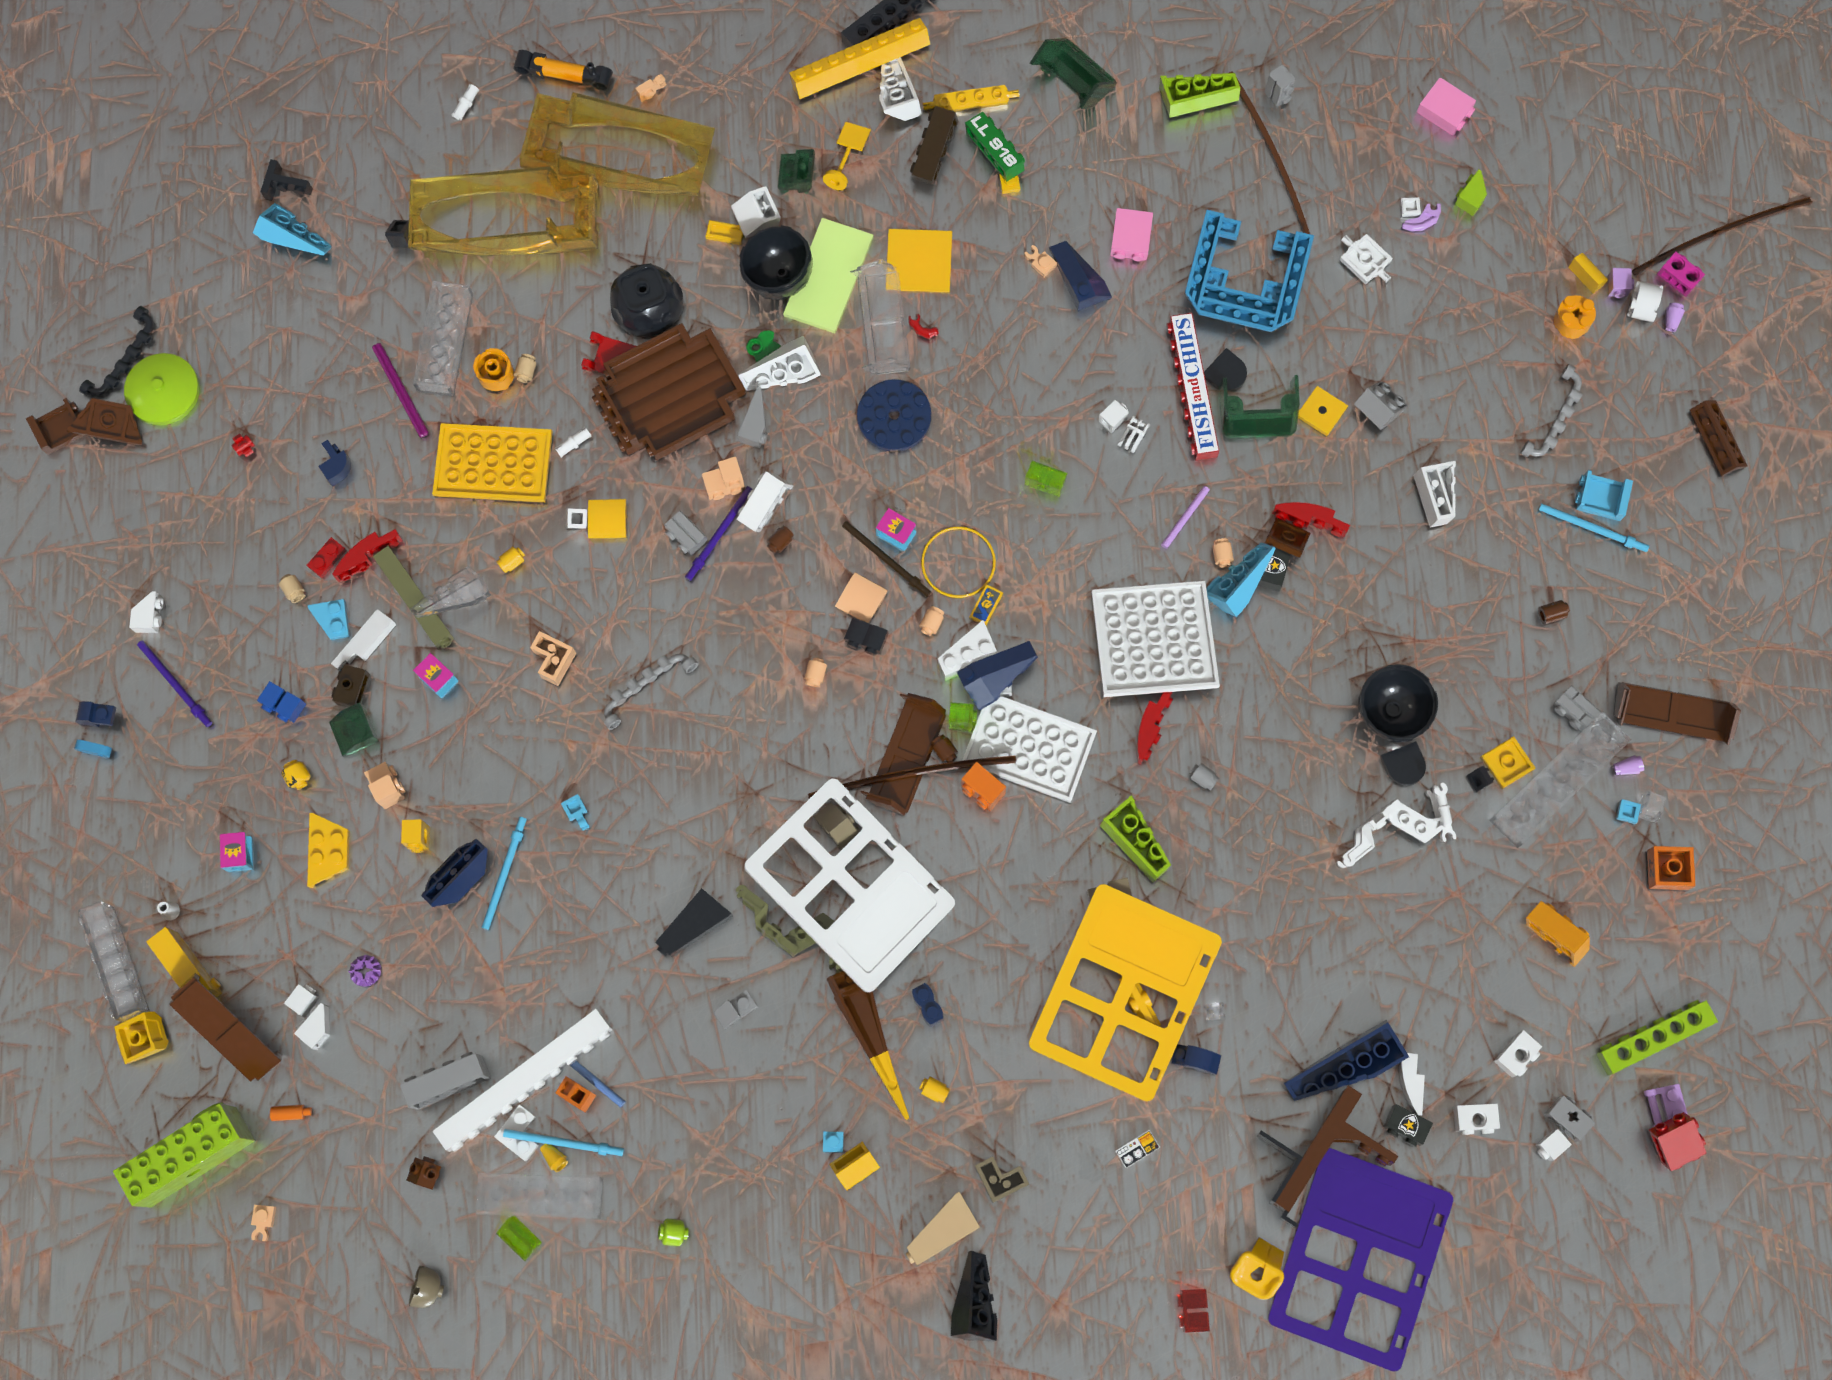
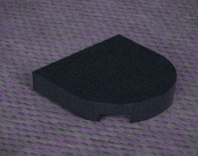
M1226 348L1204 371L1205 379L1221 391H1235L1245 383L1247 368L1240 358Z
M1416 741L1380 755L1388 776L1398 784L1403 786L1414 785L1425 774L1426 762Z

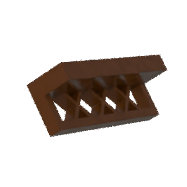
M1705 400L1691 408L1690 412L1721 476H1725L1736 469L1748 467L1717 401Z

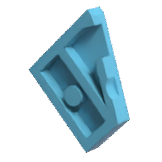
M344 599L308 605V609L331 640L350 637L346 601Z

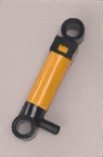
M527 50L518 51L513 67L516 72L523 75L532 74V77L542 79L545 76L592 85L595 89L601 91L609 89L613 71L605 66H596L595 68L592 62H588L587 66L547 58L546 54L532 53Z

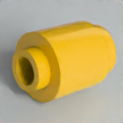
M512 546L499 556L496 563L504 573L511 572L524 562L523 557L525 555L519 547L515 549Z
M931 1076L928 1079L924 1078L919 1087L922 1090V1095L937 1103L938 1101L944 1103L950 1091L946 1084Z

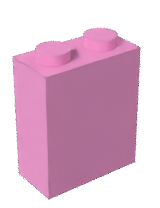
M1439 78L1420 103L1416 113L1453 136L1457 130L1461 131L1466 123L1464 121L1466 117L1470 118L1476 110L1474 108L1476 100L1442 78Z
M1117 208L1110 256H1114L1117 259L1130 258L1134 261H1147L1153 212Z

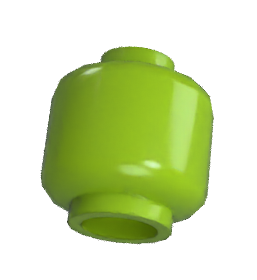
M667 1218L663 1223L659 1224L658 1240H661L663 1245L680 1246L683 1240H687L688 1227H685L683 1220Z

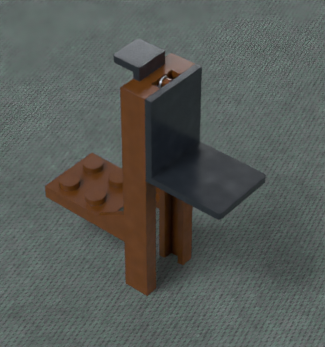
M1349 1085L1344 1089L1303 1157L1262 1130L1257 1136L1294 1161V1164L1269 1202L1283 1212L1280 1219L1293 1228H1297L1299 1224L1287 1217V1214L1292 1209L1333 1142L1355 1143L1358 1145L1357 1149L1366 1155L1372 1154L1376 1157L1375 1161L1383 1166H1391L1398 1158V1155L1346 1123L1347 1118L1362 1096L1360 1092Z

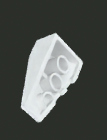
M901 57L882 64L879 100L884 113L904 121L921 116L919 99Z
M801 336L738 374V377L746 391L756 390L757 386L764 389L774 385L785 386L788 383H805L820 376L821 373L805 337Z

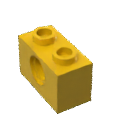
M422 819L402 820L401 843L407 849L412 850L411 852L422 853L423 850L429 849L430 826Z

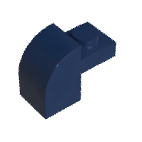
M326 440L321 444L331 458L318 467L333 487L348 476L351 470V461L344 450L340 451L335 443L331 445Z
M89 701L79 702L75 722L82 726L99 727L100 725L113 726L116 707L95 704Z
M1177 1044L1171 1063L1217 1075L1222 1055L1196 1046Z

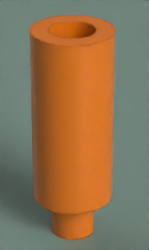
M305 1105L272 1106L270 1108L271 1121L305 1119V1116L312 1115V1108H305Z

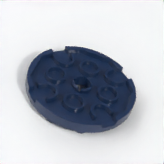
M899 379L885 380L870 387L862 396L857 409L858 426L864 438L874 447L884 451H904L917 445L926 436L931 424L930 403L923 391L916 385ZM890 412H899V417L891 419L889 414Z

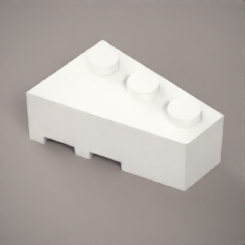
M1456 461L1421 467L1413 475L1429 527L1448 524L1455 517L1454 484L1456 483V477H1454V467L1456 466Z
M767 471L758 478L757 483L759 484L755 490L753 489L747 497L749 500L745 506L743 505L739 509V516L736 519L755 532H760L773 515L772 511L777 503L781 504L784 500L782 495L786 489L791 490L794 486L777 474Z
M982 620L938 658V666L945 681L957 677V672L971 663L998 653L984 621Z

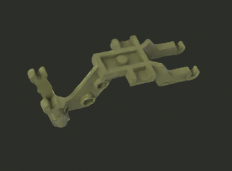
M739 885L736 888L737 898L742 897L743 905L755 913L756 929L765 938L767 937L773 941L777 947H781L794 957L799 952L816 943L800 926L791 930L784 937L779 926L774 923L770 925L767 922L768 904L751 892L745 885ZM821 913L813 918L823 929H828L835 922L825 913ZM830 958L829 969L832 970L835 967V974L842 972L840 966Z

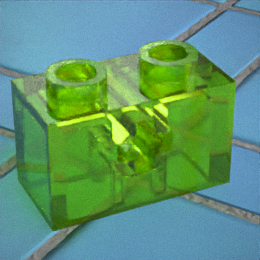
M1032 461L1025 477V485L1060 497L1066 483L1067 473Z
M951 702L949 730L972 732V726H975L977 722V710H974V704Z

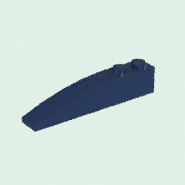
M1385 1020L1321 1058L1284 1084L1294 1101L1345 1085L1375 1078L1409 1058V1055L1388 1021Z

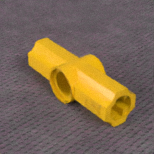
M1136 983L1127 1002L1134 1015L1161 1026L1151 1007L1152 1003L1148 994L1141 988L1139 983Z

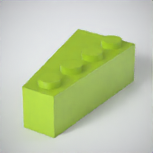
M1235 73L1211 74V76L1195 74L1194 77L1176 75L1173 78L1160 76L1159 90L1169 118L1239 101L1240 85Z
M1131 795L1103 819L1100 827L1154 883L1169 869L1171 864L1160 844L1154 838L1151 828L1146 824L1142 812L1137 808L1135 800Z

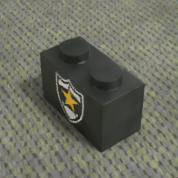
M1275 548L1258 586L1280 592L1291 554Z
M1395 1104L1392 1106L1383 1128L1387 1129V1133L1396 1138L1401 1136L1406 1139L1405 1142L1416 1147L1417 1145L1421 1146L1424 1144L1433 1122Z

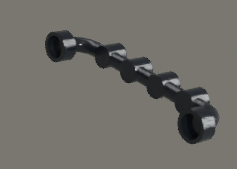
M139 306L135 310L133 318L139 322L145 321L146 325L143 330L137 333L135 341L127 347L122 359L116 362L111 374L105 377L103 385L100 388H95L94 383L85 380L79 388L80 393L85 396L90 394L100 396L105 394L110 387L112 389L118 387L120 380L117 377L120 373L127 374L131 365L128 362L130 359H138L141 355V350L138 348L142 343L145 345L149 344L152 339V335L149 333L153 328V320L148 315V309Z

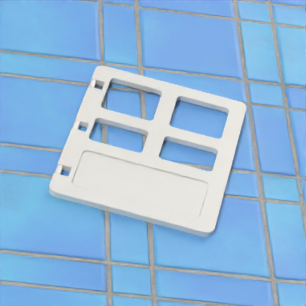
M829 779L744 864L746 872L865 992L875 990L955 905L954 898L940 886L934 877L891 836L886 828L837 779ZM844 796L853 803L851 807H848L843 802L842 798ZM830 798H833L861 827V831L836 856H831L803 826ZM789 838H794L822 867L821 871L795 897H792L763 868L764 862ZM887 839L895 846L893 850L884 843ZM871 840H874L892 858L893 862L867 889H864L845 870V866ZM831 880H835L853 898V903L828 929H823L806 912L805 906ZM930 882L938 889L935 894L927 887Z

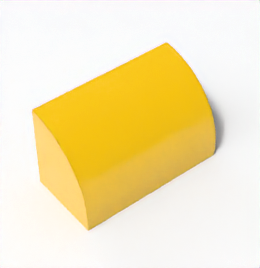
M1584 253L1577 255L1568 267L1593 294L1608 282V278Z
M863 1141L829 1164L846 1191L880 1168Z

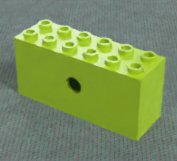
M220 1102L204 1109L191 1122L113 1170V1173L132 1206L151 1208L256 1140L237 1107Z

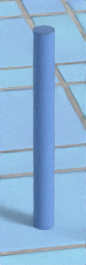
M578 1061L570 1065L620 1108L624 1105L626 1101Z

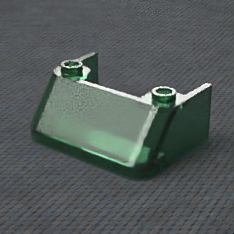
M1066 38L1045 39L1030 61L1031 65H1040L1041 70L1047 74L1056 73L1080 94L1081 105L1079 107L1081 109L1093 108L1117 84L1110 74Z
M1294 375L1290 381L1291 394H1287L1281 399V409L1243 410V402L1239 397L1228 396L1227 377L1221 380L1219 384L1221 429L1224 437L1228 439L1290 437L1296 432L1300 406L1298 375Z

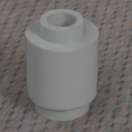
M1202 763L1199 766L1195 764L1189 773L1192 775L1190 779L1204 789L1208 788L1211 790L1219 779L1216 776L1217 773Z

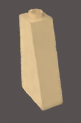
M960 1192L950 1199L908 1245V1252L905 1254L911 1264L914 1262L916 1265L921 1264L980 1228Z

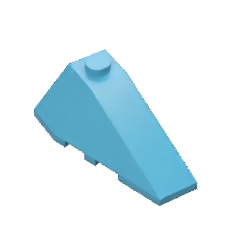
M276 203L259 215L253 234L263 241L323 256L332 248L317 233L308 231L306 229L307 225L304 222L299 223L296 221L293 213Z
M1261 542L1243 556L1242 562L1236 566H1230L1228 568L1229 572L1222 577L1217 576L1206 588L1208 599L1225 613L1237 617L1249 603L1275 551V547Z

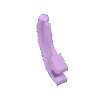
M1427 204L1423 213L1418 218L1409 219L1402 223V229L1411 232L1423 231L1436 224L1441 213V204L1436 205V210H1432L1430 204Z

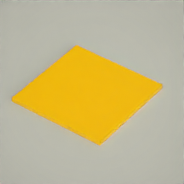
M889 229L886 290L950 293L952 231Z

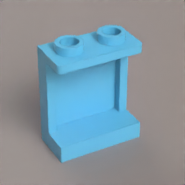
M1591 470L1581 475L1579 480L1581 489L1580 492H1577L1575 503H1577L1576 510L1621 521L1626 516L1633 481L1625 479L1624 482L1591 475Z

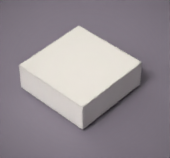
M1419 197L1400 199L1401 217H1419L1421 215Z

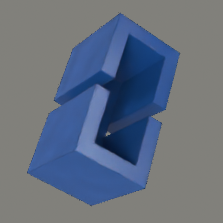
M270 681L257 699L262 704L261 709L268 713L272 711L277 713L276 717L285 723L288 720L294 723L306 706L303 700L288 691L285 692L284 689Z

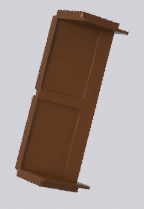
M1618 682L1614 711L1617 722L1621 726L1623 723L1723 741L1727 745H1730L1731 739L1734 740L1741 713L1739 707L1728 701Z
M911 693L907 695L900 694L906 702L876 776L925 766L933 751L931 742L938 737L946 718V710L934 699ZM923 774L872 784L869 793L861 791V793L872 804L904 816L910 809Z
M194 973L171 995L172 1000L169 1005L250 1082L255 1078L260 1080L281 1062L282 1055L278 1050L273 1053L199 982L200 976Z

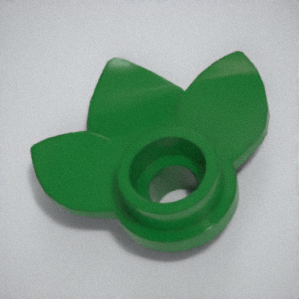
M763 331L757 338H752L747 342L746 349L758 362L779 349L781 345L773 341V331ZM754 345L759 346L758 350H753L752 348Z

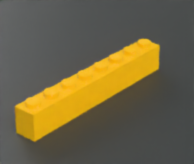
M918 18L791 71L789 74L793 89L799 99H802L928 46L930 41L927 27L921 18Z

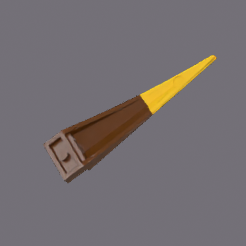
M844 971L829 976L827 981L835 996V1002L906 1120L909 1119L888 1053L873 991H863Z

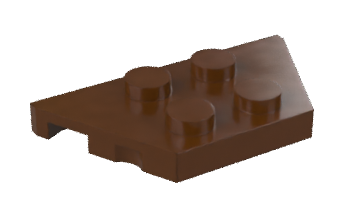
M92 398L84 410L78 414L75 421L67 428V432L142 446V440L131 405Z

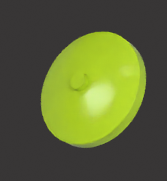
M168 353L154 354L139 361L129 372L124 385V397L127 405H131L133 413L139 419L153 425H167L184 418L194 408L200 393L199 378L192 366L183 358Z

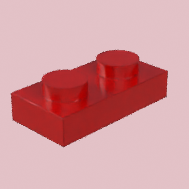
M331 537L306 566L323 578L347 550Z

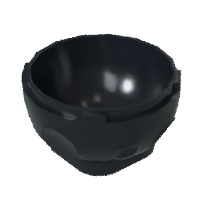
M788 226L769 227L759 231L748 240L745 247H742L739 255V266L743 280L756 293L767 299L782 300L789 296H794L806 286L812 273L813 258L809 243L799 232Z
M651 263L630 266V268L626 269L614 280L611 286V313L615 322L631 335L647 337L661 334L672 327L681 316L683 307L682 289L674 277L659 266Z

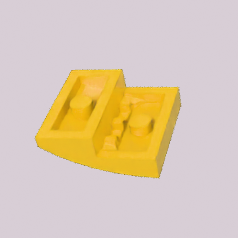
M626 499L588 500V538L627 537Z

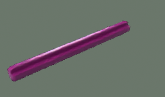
M381 343L373 345L372 349L419 437L427 436L429 432Z

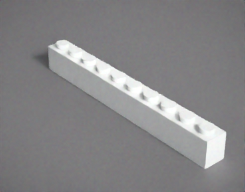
M595 1009L433 1130V1133L446 1151L450 1152L453 1150L455 1152L464 1145L462 1142L468 1138L471 1140L476 1137L482 1127L492 1125L496 1122L498 1115L508 1113L513 1109L512 1105L514 1103L524 1101L529 1097L528 1093L530 1091L540 1089L545 1085L544 1081L550 1076L551 1078L556 1077L562 1072V1067L566 1064L570 1066L578 1060L577 1056L582 1052L586 1054L594 1048L593 1044L598 1040L603 1041L608 1038L612 1028L602 1014Z

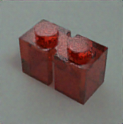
M1206 1289L1180 1290V1294L1177 1295V1305L1182 1309V1316L1178 1317L1179 1328H1183L1185 1333L1210 1331L1208 1312L1187 1313V1309L1208 1308Z

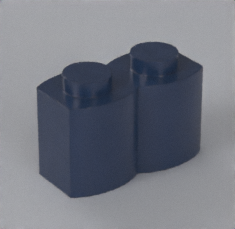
M923 983L912 989L914 1002L922 1009V1016L927 1025L932 1027L942 1022L943 1011L940 1005L934 1001V994L931 988L926 983Z

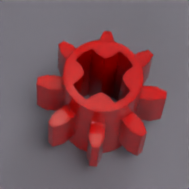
M239 433L232 438L235 443L231 446L239 456L244 454L248 457L254 453L251 448L255 445L247 434L242 437Z

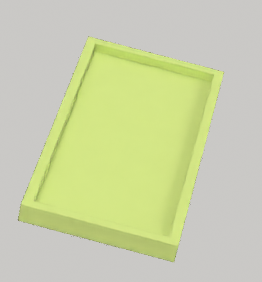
M822 218L810 246L813 258L812 273L806 286L794 296H790L783 313L784 317L835 334L874 238L873 234Z

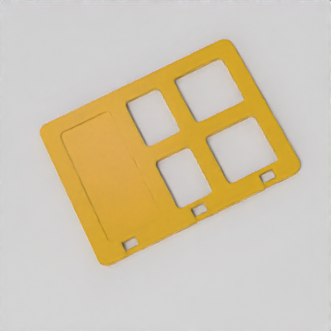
M1106 884L1099 885L1094 892L1029 1040L1030 1048L1141 1100H1152L1222 944L1221 937L1212 931ZM1204 954L1210 956L1206 967L1200 965ZM1081 958H1086L1122 975L1121 983L1111 1003H1107L1071 986L1070 982ZM1136 983L1144 984L1177 1000L1178 1003L1167 1027H1160L1125 1010V1006ZM1063 1000H1068L1104 1018L1087 1057H1082L1049 1042L1046 1038ZM1178 1011L1185 1013L1181 1024L1174 1021ZM1117 1025H1123L1159 1042L1157 1051L1142 1082H1137L1101 1064ZM1154 1067L1160 1069L1156 1080L1150 1078Z

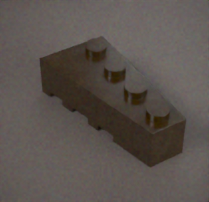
M935 106L934 110H931L929 113L928 121L930 122L928 128L925 127L922 134L924 140L922 145H919L916 155L918 157L916 162L912 163L910 169L913 179L934 185L942 165L940 158H944L947 153V140H952L953 126L957 127L959 122L956 112Z

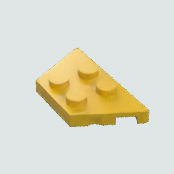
M309 813L307 887L313 888L321 881L328 880L335 874L349 869L350 831L314 813Z

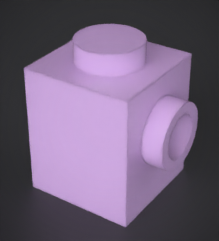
M1612 268L1608 274V296H1614L1615 298L1627 297L1630 291L1634 289L1631 268Z

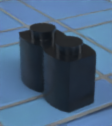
M852 618L844 640L848 647L853 649L860 647L865 649L867 654L875 656V654L881 655L889 633L884 628Z

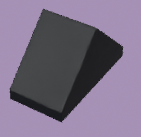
M412 220L392 221L385 232L391 247H410Z

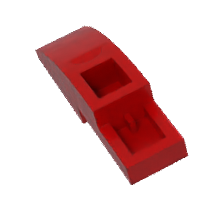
M1301 502L1276 504L1272 512L1276 518L1283 521L1288 520L1298 528L1304 527L1307 529L1309 523H1313V526L1316 528L1329 530L1331 534L1337 537H1345L1350 527L1349 524L1333 518L1335 510L1316 504Z
M394 529L381 537L376 532L366 536L345 554L332 573L338 582L347 581L352 575L366 571L369 566L373 565L369 558L387 546L392 549L403 541L400 534Z
M1163 692L1157 704L1149 701L1145 709L1137 736V762L1140 765L1143 760L1148 761L1153 752L1150 750L1153 744L1157 745L1162 736L1159 734L1161 727L1155 724L1159 725L1164 717L1162 711L1164 708L1168 709L1173 701V698H1171L1172 692Z

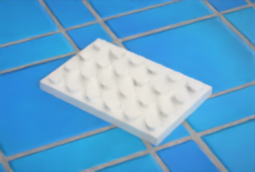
M1000 696L997 701L981 710L962 761L1016 756V763L986 765L982 767L992 775L1071 803L1097 730Z

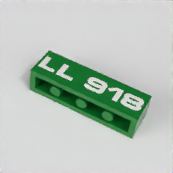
M981 112L965 122L967 135L1006 182L1025 171L1023 155L1016 152L1013 143L1005 139L1003 131L995 127L994 121L990 116L987 117L984 112Z

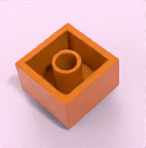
M978 762L961 779L962 792L969 798L971 796L977 800V805L983 810L988 809L991 811L1006 794V786Z
M1653 846L1647 850L1649 889L1689 890L1695 887L1694 847Z

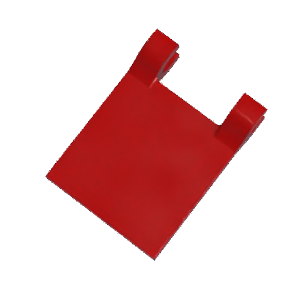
M592 331L590 343L599 344L594 362L583 358L582 369L604 374L603 371L606 369L603 363L636 347V345L608 338Z

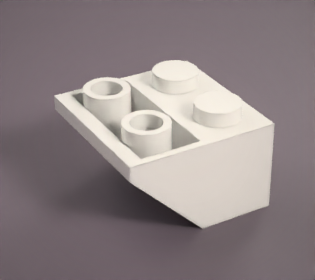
M766 186L748 192L731 205V209L745 239L769 227H779L781 217Z

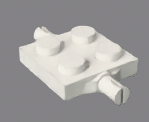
M1366 234L1355 242L1347 235L1342 238L1341 241L1349 248L1340 257V261L1365 285L1377 276L1382 278L1385 283L1391 279V276L1384 271V268L1393 258L1370 236Z

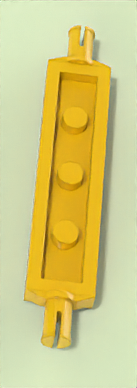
M1005 85L936 94L934 95L933 102L922 103L923 111L934 109L935 106L957 112L1007 105L1009 98L1019 97V89L1008 91Z

